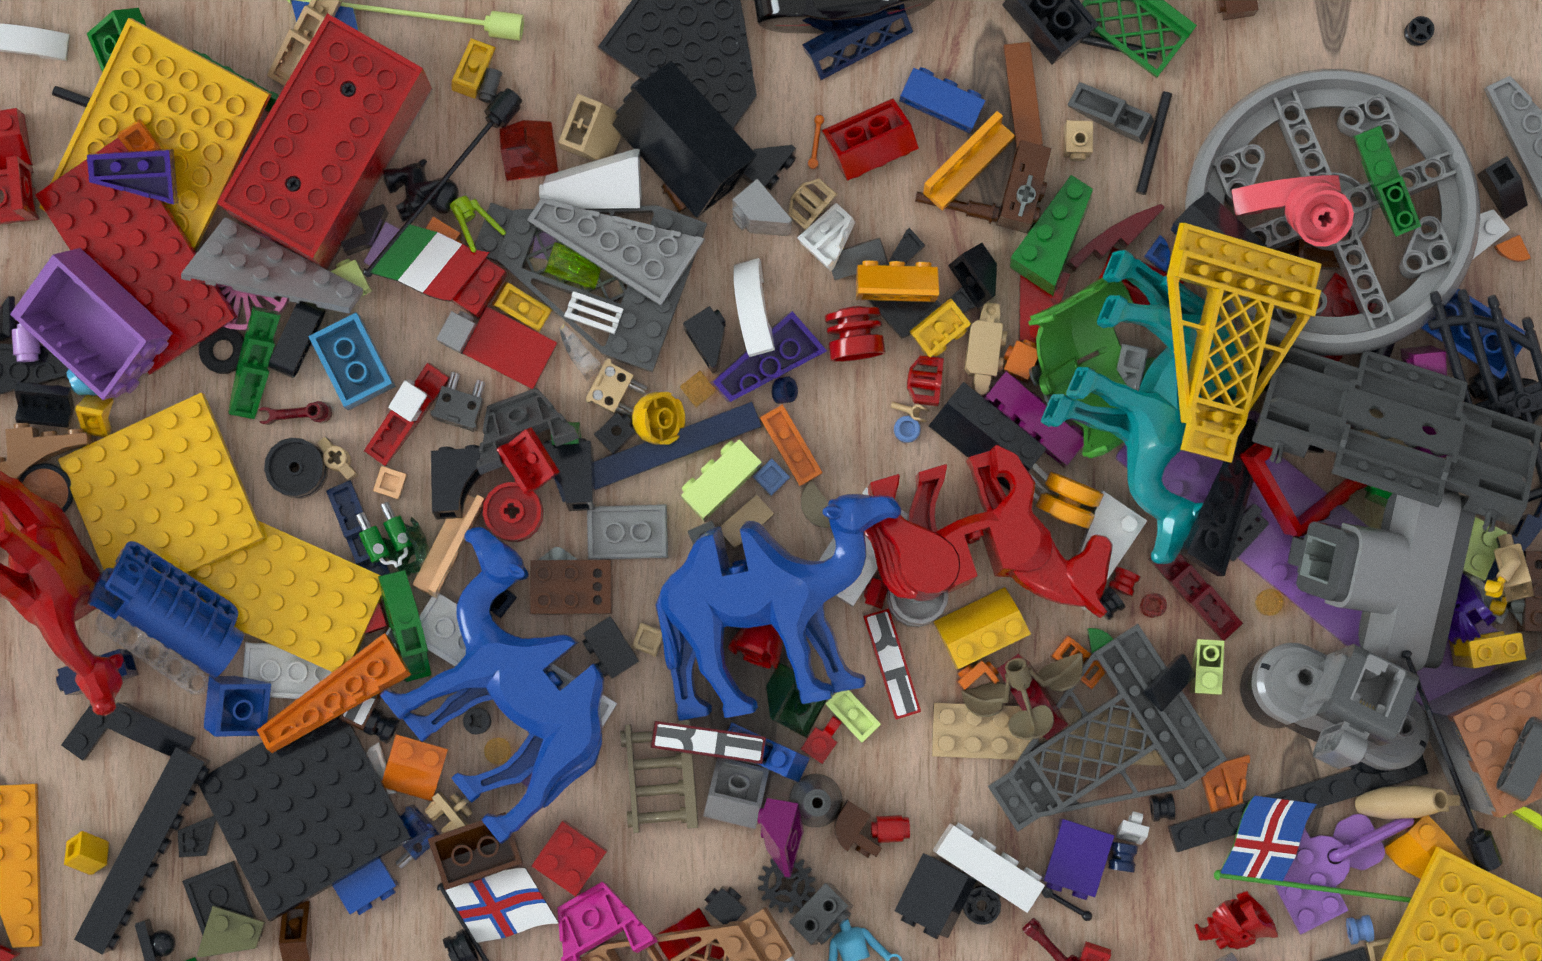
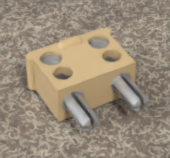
M607 359L586 396V402H592L613 414L616 410L632 418V414L627 411L633 413V409L622 404L620 401L627 387L644 395L646 392L642 389L647 391V386L632 379L633 374L612 364L611 360ZM617 375H624L625 381L619 382ZM605 398H611L613 404L606 405Z

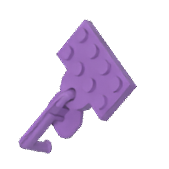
M1353 814L1337 823L1333 837L1321 834L1310 837L1304 828L1296 857L1283 881L1337 888L1336 886L1345 880L1350 867L1365 870L1382 861L1385 855V848L1381 841L1412 826L1414 818L1395 819L1375 829L1367 816ZM1274 885L1300 935L1349 911L1339 893Z

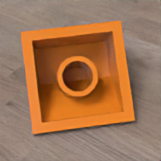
M396 734L382 779L383 785L387 789L432 801L448 749Z

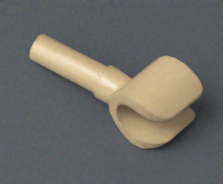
M892 402L891 408L906 412L911 415L912 419L922 423L926 422V420L919 418L920 411L926 410L930 412L928 408L922 405L911 407L897 402Z

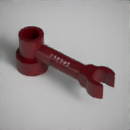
M321 401L312 402L306 407L272 409L261 407L259 411L269 412V418L266 421H259L261 424L266 425L273 424L275 421L294 418H311L314 422L326 423L332 416L331 406Z
M1032 918L1022 928L1024 933L1044 947L1055 961H1080L1075 955H1070L1067 958L1050 941L1041 924L1035 918Z

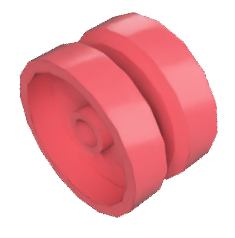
M1310 179L1300 183L1291 191L1285 205V215L1289 225L1305 242L1314 246L1326 247L1339 242L1347 235L1353 223L1354 212L1351 202L1337 187L1324 179Z

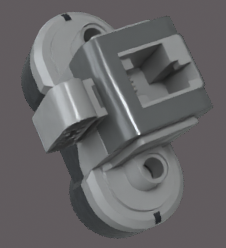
M1285 643L1257 655L1247 664L1243 671L1240 693L1244 707L1250 716L1264 726L1270 728L1286 727L1317 742L1313 751V757L1337 769L1349 766L1352 769L1368 774L1390 772L1416 762L1422 756L1428 744V720L1421 706L1414 700L1419 676L1355 644L1325 655L1304 644Z

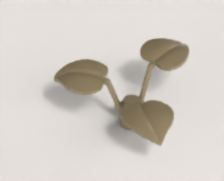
M1082 653L1052 662L1042 668L1038 675L1033 672L1032 667H1027L1024 659L1014 658L1005 665L1007 673L1005 674L1006 685L997 682L996 684H983L972 689H962L961 693L964 703L973 714L979 717L994 716L1002 711L1003 703L1009 702L1012 686L1016 690L1021 691L1027 710L1019 711L1011 717L1008 723L1011 734L1016 738L1024 740L1040 738L1046 735L1052 728L1054 716L1050 708L1045 705L1032 709L1026 689L1030 686L1032 678L1042 687L1049 685L1051 690L1057 692L1073 688L1082 678Z

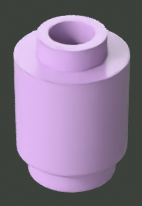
M17 324V329H12L13 355L16 356L17 362L39 361L38 354H41L40 342L21 324Z

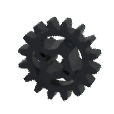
M773 858L770 859L772 865L770 868L763 865L762 869L766 874L758 876L759 880L764 881L763 885L758 886V890L765 891V894L761 897L763 901L771 900L769 908L778 905L779 913H782L784 907H788L789 912L793 913V906L797 905L801 909L803 907L802 901H809L811 899L807 894L808 892H815V888L810 886V883L816 879L812 876L808 877V873H810L812 868L807 867L804 869L802 867L804 859H801L798 863L795 862L794 867L798 871L792 873L791 877H786L788 880L794 879L791 883V890H787L786 887L778 889L782 884L781 879L785 876ZM772 872H774L777 877L776 883L769 888V878ZM804 879V890L802 894L799 895V893L797 892L798 883ZM782 894L789 896L791 901H780L775 897Z

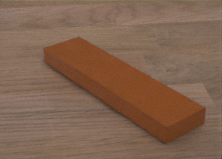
M1030 42L1005 44L1003 49L1016 149L1021 140L1043 146Z

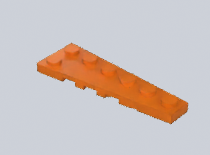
M384 633L257 729V732L266 749L274 753L387 688L409 677L411 673L390 637Z

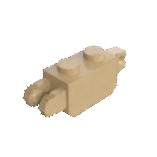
M988 302L983 305L979 320L969 327L964 371L968 376H974L973 390L981 396H986L985 394L989 392L991 379H995L997 373H1002L1004 357H999L1000 347H1005L1007 331H1003V323H1000V304Z

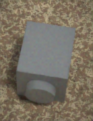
M451 311L436 338L437 341L463 354L476 328V324L472 322L474 318L463 311H460L458 314Z

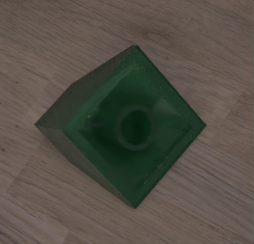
M779 663L766 685L770 719L807 738L827 700L802 704L794 670Z

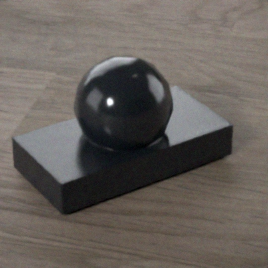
M150 919L135 923V929L145 961H162L161 957L168 956L174 951L176 941L172 933L166 930H158L154 933Z

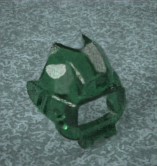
M413 517L410 519L413 526L405 524L407 527L405 531L406 536L413 546L408 548V555L402 559V565L397 567L399 571L405 570L407 577L411 573L415 574L420 571V565L425 561L429 552V546L423 530ZM382 538L390 553V556L387 558L398 563V558L404 551L396 553L391 540ZM415 554L416 560L408 564L410 557Z

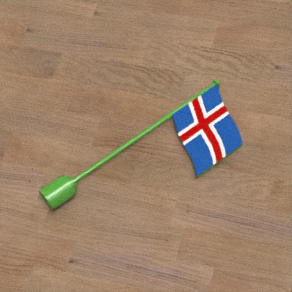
M1253 796L1243 812L1232 849L1221 870L1214 872V878L1218 881L1220 878L1408 903L1411 900V897L1283 881L1296 857L1306 822L1317 805L1314 803Z

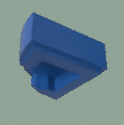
M1159 235L1144 258L1164 272H1166L1170 264V250L1167 241Z

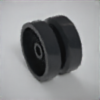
M288 438L279 441L270 449L265 458L264 471L267 481L274 490L290 498L303 499L313 496L322 489L328 477V467L323 461L322 451L317 446L301 438ZM298 463L300 465L299 471L292 472V468H295Z

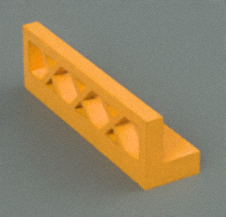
M998 111L924 183L923 194L942 211L1015 139V135L1002 124L1003 115Z

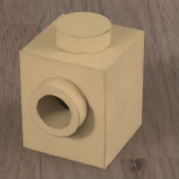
M1067 120L1064 124L1063 157H1070L1071 161H1085L1086 157H1090L1093 153V121Z

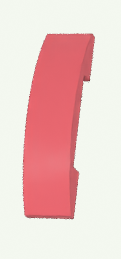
M1339 175L1289 178L1233 189L1231 193L1235 217L1260 214L1265 210L1285 208L1286 200L1291 191L1300 183L1310 179H1324L1341 191Z

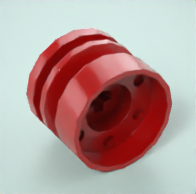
M853 306L825 315V322L827 324H838L827 328V334L839 335L840 339L829 342L831 361L862 360L886 353L883 335L871 334V330L882 326L881 321L869 320L880 316L879 308Z

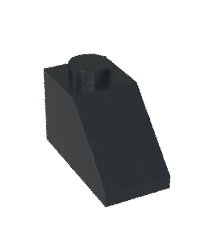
M983 243L964 252L948 265L977 309L995 296L997 263Z

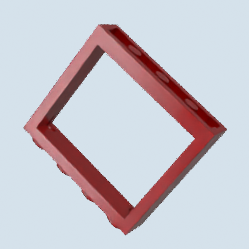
M1255 443L1240 455L1275 519L1286 535L1298 537L1306 535L1310 523L1326 519L1331 514L1330 511L1346 503L1350 499L1349 496L1355 491L1367 486L1366 484L1346 478L1299 517H1296L1265 463L1270 458L1273 448Z

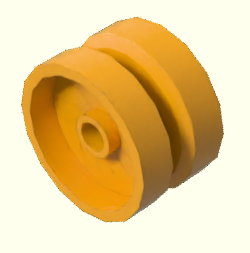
M1050 471L1045 485L1050 490L1059 494L1055 496L1049 493H1041L1036 507L1050 513L1051 516L1061 521L1090 529L1095 516L1091 511L1081 507V505L1099 507L1104 494L1078 481Z

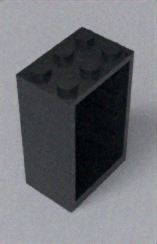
M669 61L664 66L658 64L650 71L649 77L645 80L639 78L630 87L632 91L623 99L625 104L616 111L617 117L612 125L634 149H640V156L692 214L698 218L733 191L757 154L672 61Z

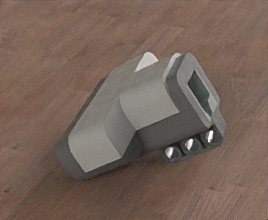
M1446 488L1444 489L1439 508L1392 493L1385 507L1381 529L1342 523V526L1312 522L1308 526L1305 537L1293 536L1287 563L1298 567L1296 585L1299 590L1325 599V603L1329 605L1362 611L1358 633L1361 648L1410 671L1405 658L1401 657L1404 650H1409L1412 652L1410 657L1416 672L1423 667L1436 669L1443 661L1476 513L1463 509L1466 496Z

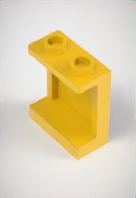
M1504 631L1480 634V638L1475 637L1473 641L1467 640L1465 643L1458 639L1456 645L1449 640L1453 666L1474 669L1526 659L1521 633L1504 635Z

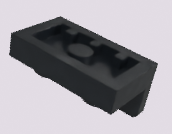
M1255 503L1245 509L1230 557L1231 561H1235L1269 525L1268 521L1260 515L1263 510Z

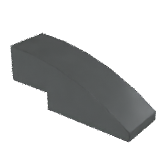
M1081 82L1078 83L1068 103V107L1087 118L1143 144L1154 123L1150 113L1130 106L1123 99Z

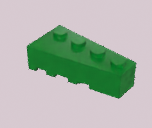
M1071 175L1011 256V269L1052 296L1055 294L1058 282L1090 205L1093 188Z

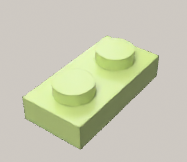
M849 690L837 692L825 703L861 743L881 725Z

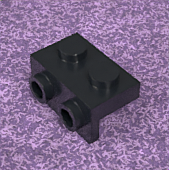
M32 382L16 383L14 391L18 404L15 416L17 423L69 427L74 409L70 387L41 385Z

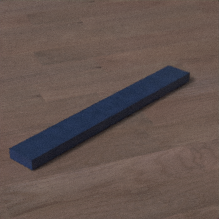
M753 403L744 404L681 428L677 434L680 435L679 438L671 444L655 445L645 442L595 461V490L761 428L762 426ZM554 477L555 483L557 485L560 496L564 503L566 502L564 490L560 483Z

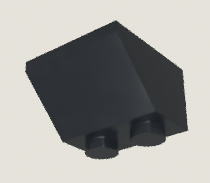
M709 306L685 321L683 327L713 374L717 371L726 321L718 309L713 311Z

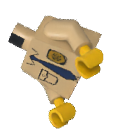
M1511 534L1500 535L1496 538L1498 549L1494 550V555L1499 571L1496 575L1498 580H1487L1485 584L1487 596L1495 598L1502 596L1501 601L1492 599L1489 610L1497 616L1505 613L1508 602L1534 596L1532 581L1521 544H1514Z

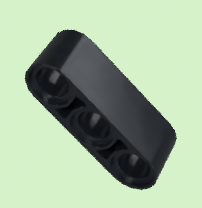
M300 301V303L295 305L270 358L269 368L291 378L297 375L312 344L308 336L318 331L326 309L319 308L314 303Z

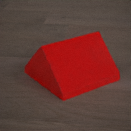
M697 908L658 934L710 927V924L701 909ZM696 936L657 943L669 960L702 939ZM707 945L694 953L705 955ZM712 945L710 957L721 959L725 951L722 947Z

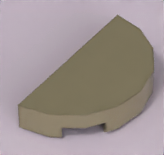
M811 480L803 490L801 509L805 517L813 525L831 528L829 518L823 514V509L828 506V501Z

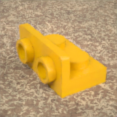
M949 299L909 331V333L922 348L923 353L931 358L933 355L938 356L947 348L946 344L951 340L961 338L967 332L966 328L971 323L956 303Z

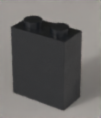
M923 853L895 912L902 915L901 921L913 927L917 923L925 927L923 932L935 939H938L939 935L949 938L977 880Z

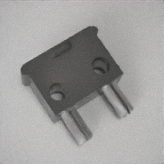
M451 372L447 387H441L435 408L430 412L434 420L473 432L477 431L476 424L484 403L481 395L485 382L476 380L472 395L455 390L460 374L456 373L455 375V372ZM446 397L451 398L449 402L443 401ZM476 405V408L474 410H470L469 406Z

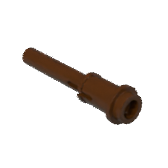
M917 191L915 202L936 206L922 192ZM953 200L946 207V209L964 212L966 217L987 220L989 224L991 222L997 223L1000 207L995 206L996 203L988 205L969 200V203Z

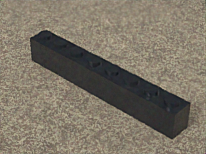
M184 746L175 748L74 940L102 955L110 950L114 951L121 939V936L118 934L122 926L126 927L133 917L134 912L131 909L134 903H139L147 888L143 886L147 879H152L158 870L159 864L156 862L160 854L164 855L171 845L172 840L169 839L173 830L177 831L184 820L182 813L185 807H190L196 798L197 792L194 790L198 782L203 783L210 771L207 768L210 760Z

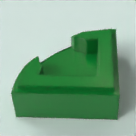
M1096 628L1087 629L1091 654L1113 640L1103 630Z

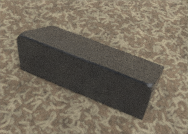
M1184 654L1176 656L1143 691L1160 712L1196 676L1187 657Z

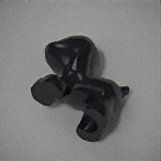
M425 159L402 168L383 170L384 182L390 194L397 192L399 188L405 185L406 199L396 205L402 222L410 218L442 179L438 178L433 181H427L424 171L427 163ZM448 179L428 204L438 213L447 214L450 211V204L459 196V189L456 183Z

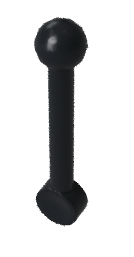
M1045 887L1042 890V895L1045 898L1056 900L1081 915L1084 921L1092 919L1090 911L1081 910L1054 894L1050 888Z

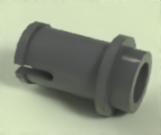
M486 68L482 88L478 90L479 100L491 103L497 96L496 93L503 74L501 71Z

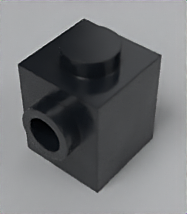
M722 886L719 891L714 888L704 899L708 903L705 909L723 925L737 921L746 911L747 907L739 901L742 896L732 887L726 890Z

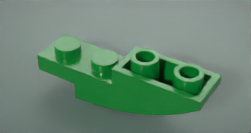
M1376 126L1354 135V140L1362 158V166L1394 235L1399 236L1421 227L1404 179L1399 175L1381 126Z
M405 570L378 576L396 649L411 673L404 681L409 682L431 676L432 673L427 656L428 648Z

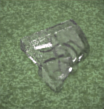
M563 324L559 329L564 346L586 381H588L602 368V365L585 348L579 338Z

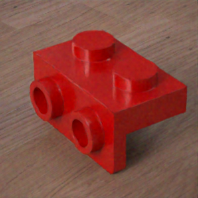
M532 427L525 429L508 444L497 448L501 461L508 467L515 478L517 486L524 493L541 488L560 473Z

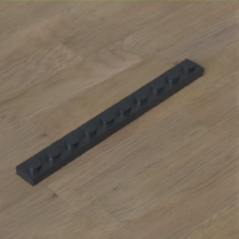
M1422 754L1413 764L1390 772L1368 774L1350 768L1261 797L1317 804L1314 809H1318L1429 773ZM1250 800L1168 825L1175 852H1181L1235 835L1243 812Z

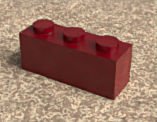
M1019 653L1010 659H1024L1026 661L1027 667H1032L1033 672L1036 673L1031 663L1028 660H1026L1023 656H1021ZM1007 662L997 668L1005 683V674H1007L1005 665ZM1032 678L1030 686L1026 689L1032 709L1045 705L1050 708L1054 716L1052 728L1046 735L1042 736L1048 740L1069 724L1046 687H1042ZM1011 686L1010 691L1022 711L1027 710L1021 691Z

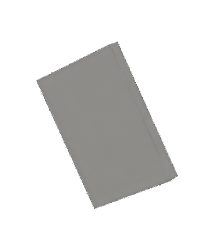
M667 504L595 506V510H587L588 560L668 558Z

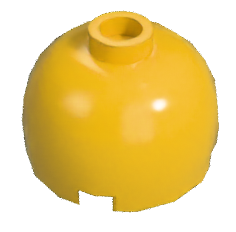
M648 393L634 406L632 424L635 432L642 440L655 445L671 444L679 438L680 435L677 434L680 428H684L685 411L682 402L679 399H675L671 395L672 393Z

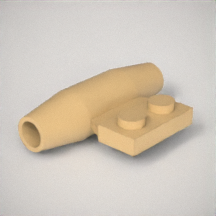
M1419 785L1382 787L1359 795L1355 800V807L1359 814L1381 819L1421 818L1438 812H1449V806H1460L1459 795H1447L1442 789Z

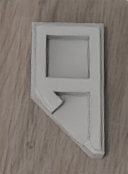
M1122 344L1116 370L1127 386L1139 391L1149 349Z

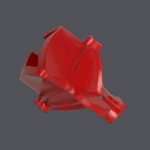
M1248 891L1237 894L1238 899L1226 900L1220 904L1212 913L1213 917H1207V927H1200L1199 924L1194 925L1200 941L1217 939L1215 942L1221 950L1227 946L1229 949L1234 948L1237 950L1247 948L1255 944L1258 938L1278 937L1273 919Z

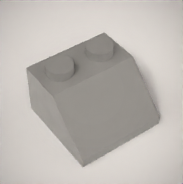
M717 758L703 817L756 829L769 769L734 760Z

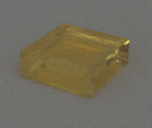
M701 371L679 386L695 408L717 392Z

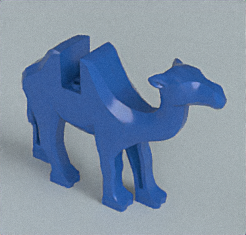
M846 494L830 500L828 506L823 509V514L829 518L836 549L834 555L825 561H810L791 555L756 521H746L740 528L746 559L733 562V566L729 564L721 526L708 530L695 541L684 564L672 573L663 584L655 604L662 632L665 662L667 668L671 671L679 721L707 716L712 712L711 704L696 694L693 677L696 658L700 672L709 681L723 702L724 718L754 713L758 708L757 701L754 698L740 691L726 667L723 648L724 627L726 626L750 628L773 625L783 640L787 657L794 669L802 704L831 699L832 695L836 692L858 689L865 686V676L849 669L840 655L835 634L825 617L824 602L848 588L861 575L866 559L864 531L886 518L895 519L901 515V508L893 497ZM807 638L821 657L831 684L824 683L815 677L811 665V648Z
M476 527L467 530L464 538L472 544L482 571L466 586L457 603V621L466 647V655L454 668L436 675L415 690L405 694L387 689L380 696L394 714L406 722L421 742L432 733L437 732L451 719L462 715L476 704L494 700L499 709L511 721L529 732L521 747L505 764L476 776L456 773L451 777L472 803L483 792L505 785L520 783L532 773L526 794L507 814L494 815L487 813L481 819L495 838L502 844L512 836L513 832L518 831L539 810L551 804L566 787L596 764L602 746L603 729L600 703L605 685L603 673L596 663L588 667L563 689L560 686L563 684V681L554 670L548 672L547 669L579 643L574 637L563 634L549 637L521 638L503 630L493 620L490 613L493 600L517 581L527 579L529 574L524 567L522 558L514 549L497 539L487 529ZM454 693L444 701L439 709L428 716L411 713L412 710H417L433 699Z

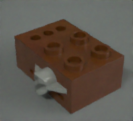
M1023 140L1020 141L1015 151L996 226L1027 233L1029 228L1037 223L1041 208L1036 206L1037 202L1041 203L1046 192L1048 182L1043 180L1052 148Z
M554 547L538 560H530V614H612V560H578L561 547Z
M1524 551L1534 596L1508 602L1507 609L1517 619V632H1542V551Z

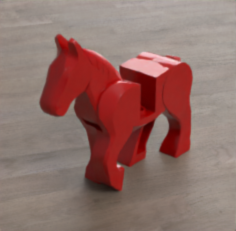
M999 445L994 446L988 452L971 456L966 460L977 487L978 497L984 509L983 513L967 516L937 530L935 507L945 480L947 464L918 472L915 476L916 489L907 520L901 515L895 519L886 518L864 531V535L872 544L883 583L898 598L928 601L941 596L945 591L951 593L969 585L978 575L968 545L980 541L982 537L995 577H1012L1016 583L1039 597L1062 605L1085 607L1099 618L1107 613L1100 599L1107 583L1113 547L1112 542L1106 536L1093 535L1080 554L1066 560L1052 540L1051 532L1032 512L1035 481L1019 457L1014 452ZM896 474L870 482L868 494L873 496H891L895 499L900 475ZM997 477H1005L1008 480L1011 489L1007 496L1000 486Z

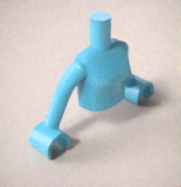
M849 919L842 925H839L841 931L835 934L829 945L828 961H837L838 951L842 961H860L870 957L866 941L886 961H889L892 957H897L899 961H902L901 956L888 952L866 928L851 927Z

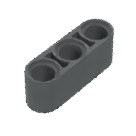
M1534 716L1529 718L1523 727L1496 785L1498 790L1522 802L1530 796L1542 772V720Z

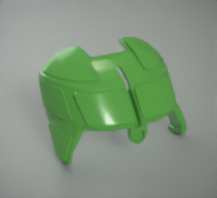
M1102 277L1063 302L1030 316L1029 326H1040L1037 332L1036 344L1037 356L1042 371L1039 377V385L1045 396L1050 394L1066 395L1077 367H1089L1095 370L1096 373L1102 374L1116 383L1126 385L1116 370L1121 344L1114 327L1102 328L1097 325V319L1109 295H1120L1127 299L1128 303L1134 304L1122 281L1108 283ZM1098 350V355L1079 364L1077 363L1078 359ZM1147 358L1143 378L1156 358ZM1089 393L1083 399H1076L1090 406L1117 408L1110 406L1104 399L1093 393ZM1072 420L1084 428L1083 456L1094 458L1104 455L1124 442L1111 432L1096 430Z

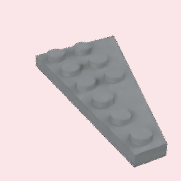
M1508 76L1487 86L1484 90L1542 205V110L1532 101V98L1511 76Z
M544 198L540 199L527 219L529 223L661 307L705 241V238L694 237L682 234L681 232L670 231L617 216H609L597 211H589Z

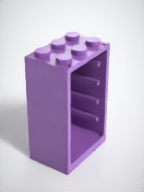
M81 248L53 254L10 314L102 400L112 397L117 398L123 393L133 392L140 383L138 381L140 376L152 368L154 365L152 360L157 354L162 353L169 344L167 340L172 335V332Z

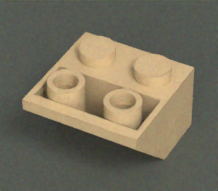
M577 94L558 142L560 149L591 161L613 156L622 136L612 125L617 117L616 111L601 102Z

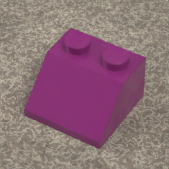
M767 798L764 808H760L758 813V824H761V838H764L766 850L784 876L791 877L804 833L799 804Z

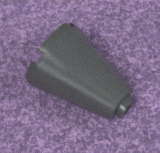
M810 774L802 777L799 782L794 784L789 796V802L799 804L802 824L809 827L817 828L830 824L837 818L842 808L843 799L839 786L831 778L822 774ZM814 798L822 799L823 804L820 808H815L812 805Z

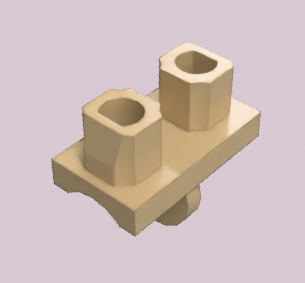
M438 792L432 797L433 801L425 809V813L433 821L437 820L444 813L451 820L441 829L442 833L468 825L459 811L466 818L473 813L467 806L470 802L467 797L462 800L457 793L450 797L455 803V807L442 792Z

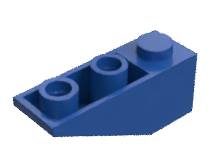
M731 723L728 729L730 732L761 736L734 723ZM766 738L763 761L759 765L799 782L810 758Z

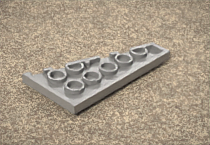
M224 217L181 273V279L202 280L205 281V284L216 286V283L231 286L236 291L275 298V296L289 298L290 302L300 303V301L314 303L319 308L350 313L363 295V288Z

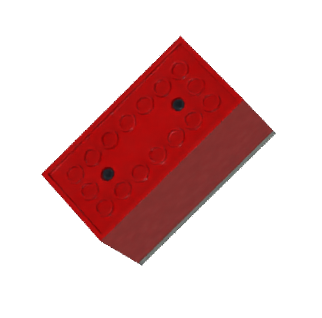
M327 13L217 204L236 220L269 237L299 256L329 270L342 247L341 242L347 239L359 218V213L364 210L383 177V170H386L433 91L424 69Z

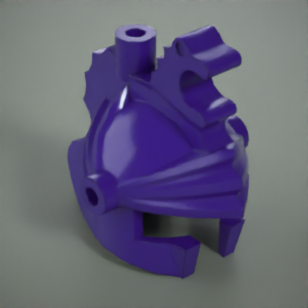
M1463 573L1448 635V640L1454 645L1457 644L1458 639L1465 643L1467 640L1473 641L1475 637L1480 638L1481 635L1475 624L1483 620L1489 627L1497 619L1485 606L1481 593L1475 584Z

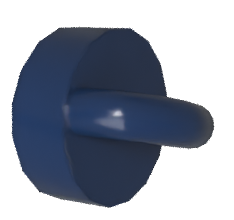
M790 376L781 377L774 381L771 391L774 402L783 404L796 400L798 386L793 378Z

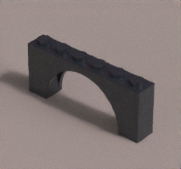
M580 438L578 444H562L557 447L552 445V440L545 441L543 446L560 471L555 476V479L564 490L568 510H595L594 449L591 441ZM467 445L465 449H454L453 447L445 446L431 451L432 513L436 520L463 518L466 497L475 482L483 475H480L476 466L477 460H480L481 455L479 445Z

